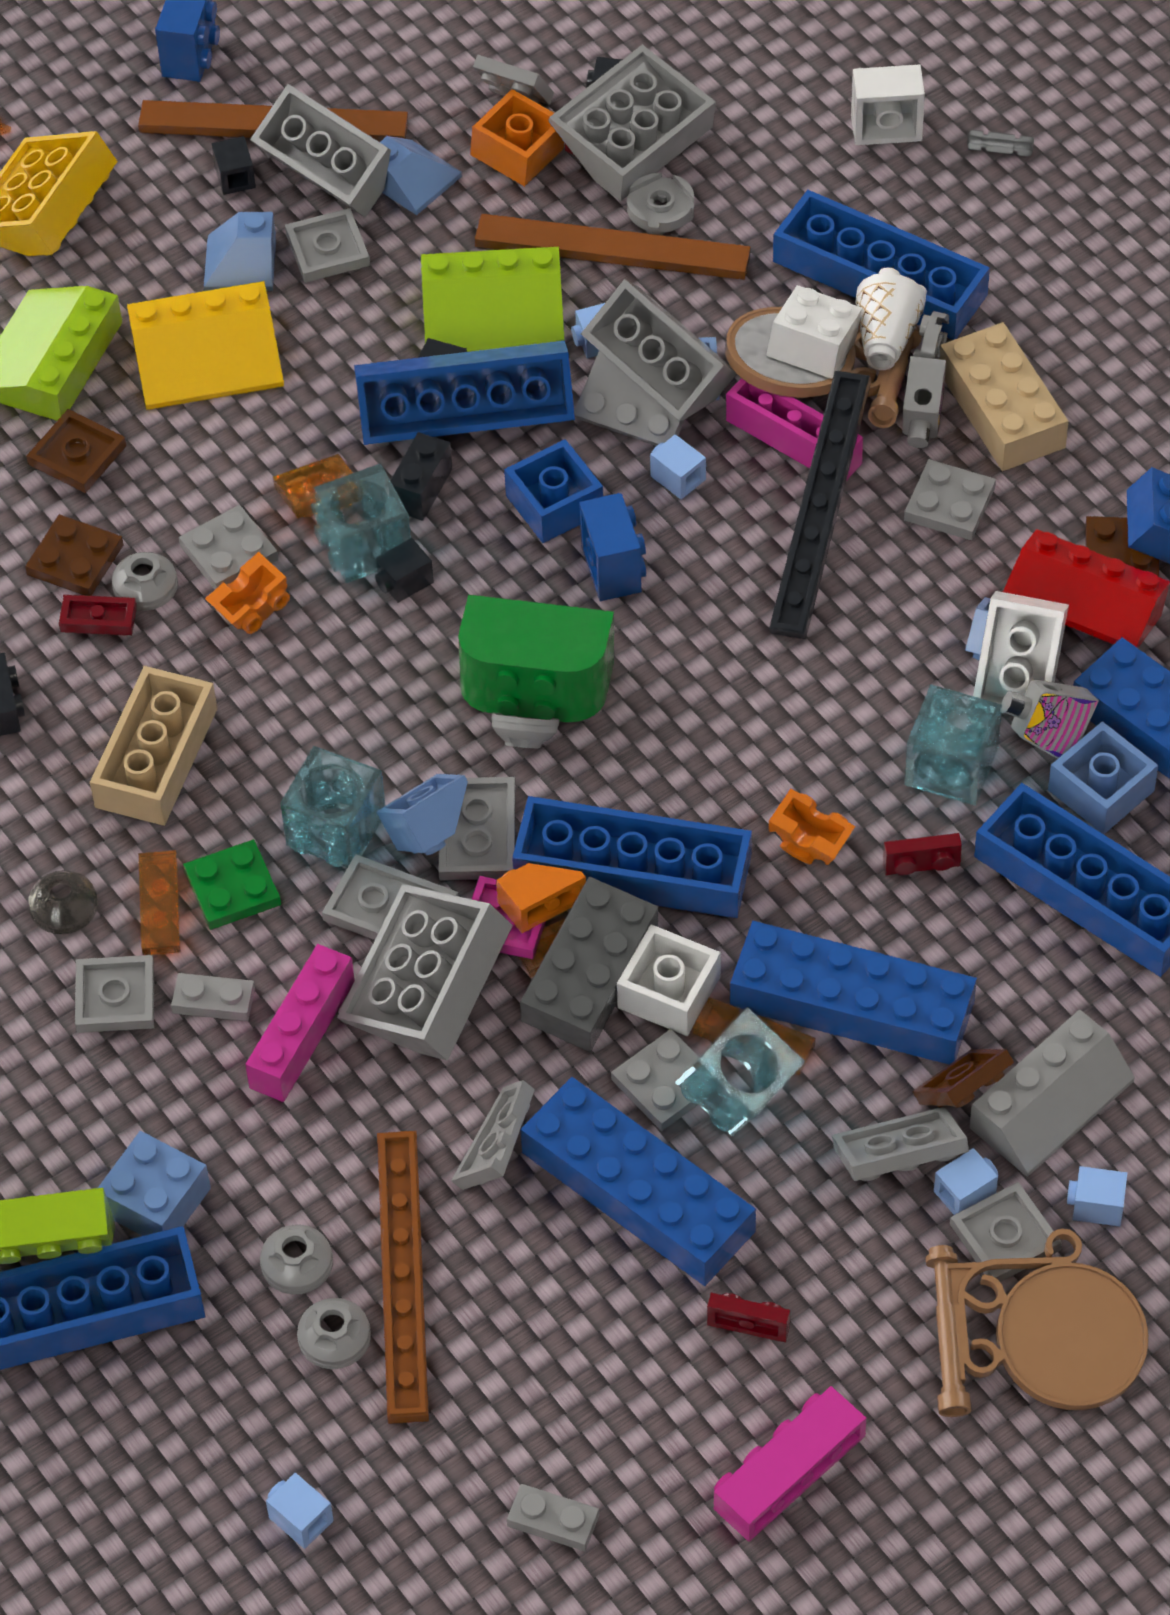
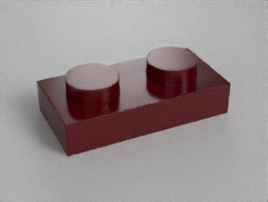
M63 595L58 623L60 632L132 636L137 610L136 598Z
M953 833L884 842L883 866L885 875H909L917 871L934 869L944 871L952 867H959L962 851L960 834Z
M711 1292L707 1305V1325L786 1343L790 1329V1310L784 1309L773 1302L757 1303L744 1300L733 1293L721 1295Z

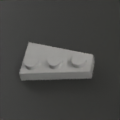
M601 351L598 352L574 411L575 418L654 446L662 442L665 443L675 434L678 436L684 420L681 422Z
M524 1080L502 1088L451 1180L462 1190L479 1184L483 1185L488 1181L504 1176L535 1090Z

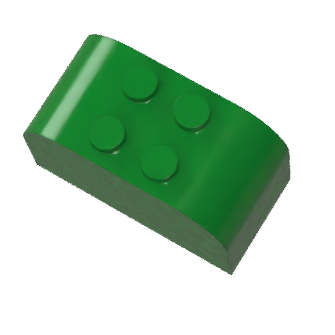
M468 595L458 639L460 690L464 700L470 706L486 713H501L505 716L514 715L542 720L557 718L559 722L583 721L601 710L606 701L614 665V611Z

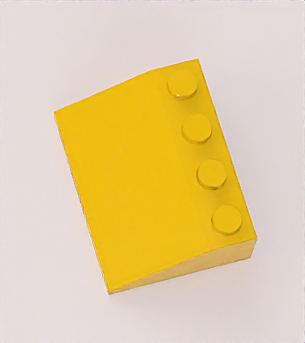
M97 131L27 137L23 139L0 171V247L26 256L53 255L60 248L62 240L69 230L77 224V219L93 201V196L100 186L107 181L111 170L118 162Z
M264 281L127 304L146 410L284 386Z

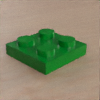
M254 839L183 864L184 872L209 930L281 906L278 891Z

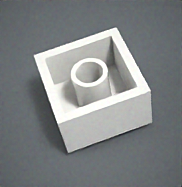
M921 65L853 69L851 119L855 145L922 141L925 92Z
M797 285L773 321L766 356L832 379L835 371L839 369L856 341L863 308L850 304L846 300L836 299L818 293L814 289Z
M651 924L617 982L618 1008L688 1036L721 977V952Z

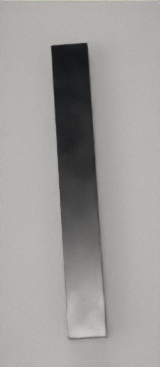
M835 371L769 626L771 634L806 639L871 384L869 375Z

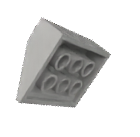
M642 44L550 116L549 123L595 182L616 199L622 201L630 194V187L636 180L642 176L658 172L713 127L716 101Z
M402 884L337 1018L341 1022L414 1052L448 1061L513 925L490 903Z

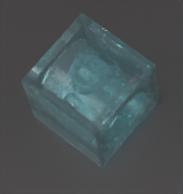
M381 463L314 487L316 502L311 504V508L318 525L314 526L315 535L321 546H327L329 550L327 555L333 571H340L346 583L376 573V557L411 538L409 515Z
M930 684L907 741L904 785L976 806L999 747L1002 704Z
M313 746L280 802L286 846H289L297 853H308L322 858L332 866L348 868L355 854L363 855L381 823L377 811L386 806L382 770ZM333 808L344 809V810H342V811H340V812H337V813H331V814L320 813V812H322V811H324V810H327V809H333Z
M747 1007L719 1033L675 1083L681 1087V1092L688 1101L693 1104H699L710 1115L711 1122L718 1129L728 1132L733 1136L758 1115L805 1061ZM721 1056L734 1058L748 1069L753 1079V1093L742 1092L734 1088L726 1080L721 1069Z

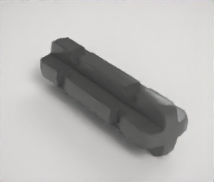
M974 129L970 130L968 134L967 146L970 150L981 151V148H986V152L1013 155L1014 151L1018 152L1019 156L1027 157L1033 153L1034 138L1032 136L1020 135V138H1015V134L988 131L987 135L983 134L984 131Z

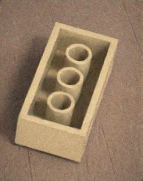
M1004 322L940 345L939 359L946 360L945 383L1002 471L1066 448L1068 419Z
M147 666L143 667L90 781L95 808L165 826L217 711L213 683Z

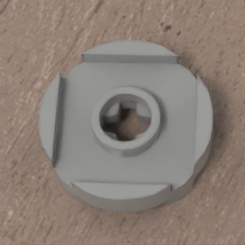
M651 173L642 176L630 187V194L627 197L628 216L635 225L645 229L647 234L663 235L665 232L677 230L694 218V191L686 180L676 175H673V179L662 178V173ZM656 200L662 203L667 202L666 205H655Z
M933 311L931 316L923 315L919 335L923 336L921 350L915 349L913 357L940 358V345L946 343L948 334L941 332L942 323L949 324L948 314Z

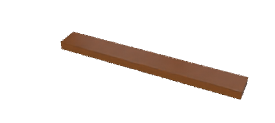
M143 100L138 123L139 133L225 137L244 136L251 138L272 106ZM327 108L378 142L382 141L386 136L406 139L409 120L408 112Z
M482 213L475 235V247L505 250L559 246V257L741 280L746 278L751 255V246Z
M417 1131L377 1133L388 1424L429 1421Z

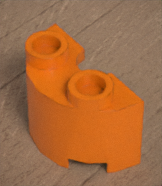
M257 552L240 567V573L233 582L229 584L223 582L205 599L237 629L244 630L247 634H252L260 629L263 621L274 611L281 610L287 605L290 594L286 592V576L260 552Z
M790 788L769 820V831H776L783 840L780 847L792 857L807 864H812L814 859H817L829 865L835 859L856 826L849 823L839 813L832 812L826 815L816 809L817 804L813 798Z

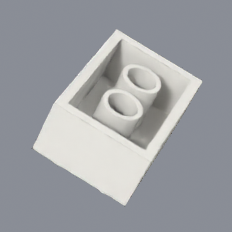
M995 591L990 599L971 707L1002 712V700L1008 691L1024 696L1032 680L1055 682L1069 605Z

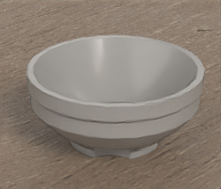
M154 552L135 553L121 560L116 566L112 576L113 593L115 597L136 598L137 611L154 610L168 603L175 595L178 587L177 573L173 564L161 554ZM139 564H149L153 567L152 571L144 576H139L132 572Z
M492 713L491 718L492 727L497 735L505 741V745L513 747L541 748L544 742L550 740L557 733L559 719L557 718L542 720L514 715L505 716L501 713Z
M301 1224L289 1225L278 1229L267 1238L261 1250L260 1267L263 1277L274 1289L286 1294H304L320 1287L327 1280L333 1267V1253L329 1242L317 1229ZM291 1241L303 1242L307 1247L304 1254L296 1258L285 1255L283 1248Z
M342 1298L324 1299L316 1302L303 1313L297 1331L298 1345L305 1358L314 1365L326 1369L344 1368L354 1364L366 1353L371 1340L370 1323L363 1310L352 1301ZM328 1315H338L344 1319L343 1327L336 1332L325 1331L320 1325L322 1320Z

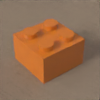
M511 89L472 126L470 155L525 187L564 149L565 142L549 123V117L554 112Z

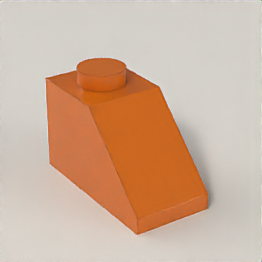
M528 863L518 869L506 872L501 878L496 880L497 903L519 931L524 933L572 908L586 883V876L581 871Z

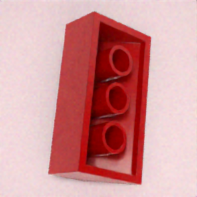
M1036 529L1022 547L1003 592L1067 604L1069 607L1066 626L1111 644H1115L1123 637L1139 648L1162 616L1170 581L1158 577L1152 572L1127 565L1119 559L1109 558L1094 552L1086 546L1076 545L1058 538L1053 533Z

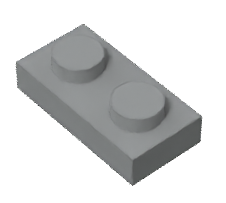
M178 973L171 1003L172 1013L249 1021L255 992L254 981Z
M521 1484L507 1517V1527L586 1551L599 1518V1508Z

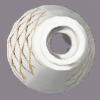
M894 268L881 269L879 274H874L864 279L857 287L856 306L863 308L859 324L864 354L868 365L877 370H888L894 366L901 356L925 307L926 288L917 284L914 280L900 275Z

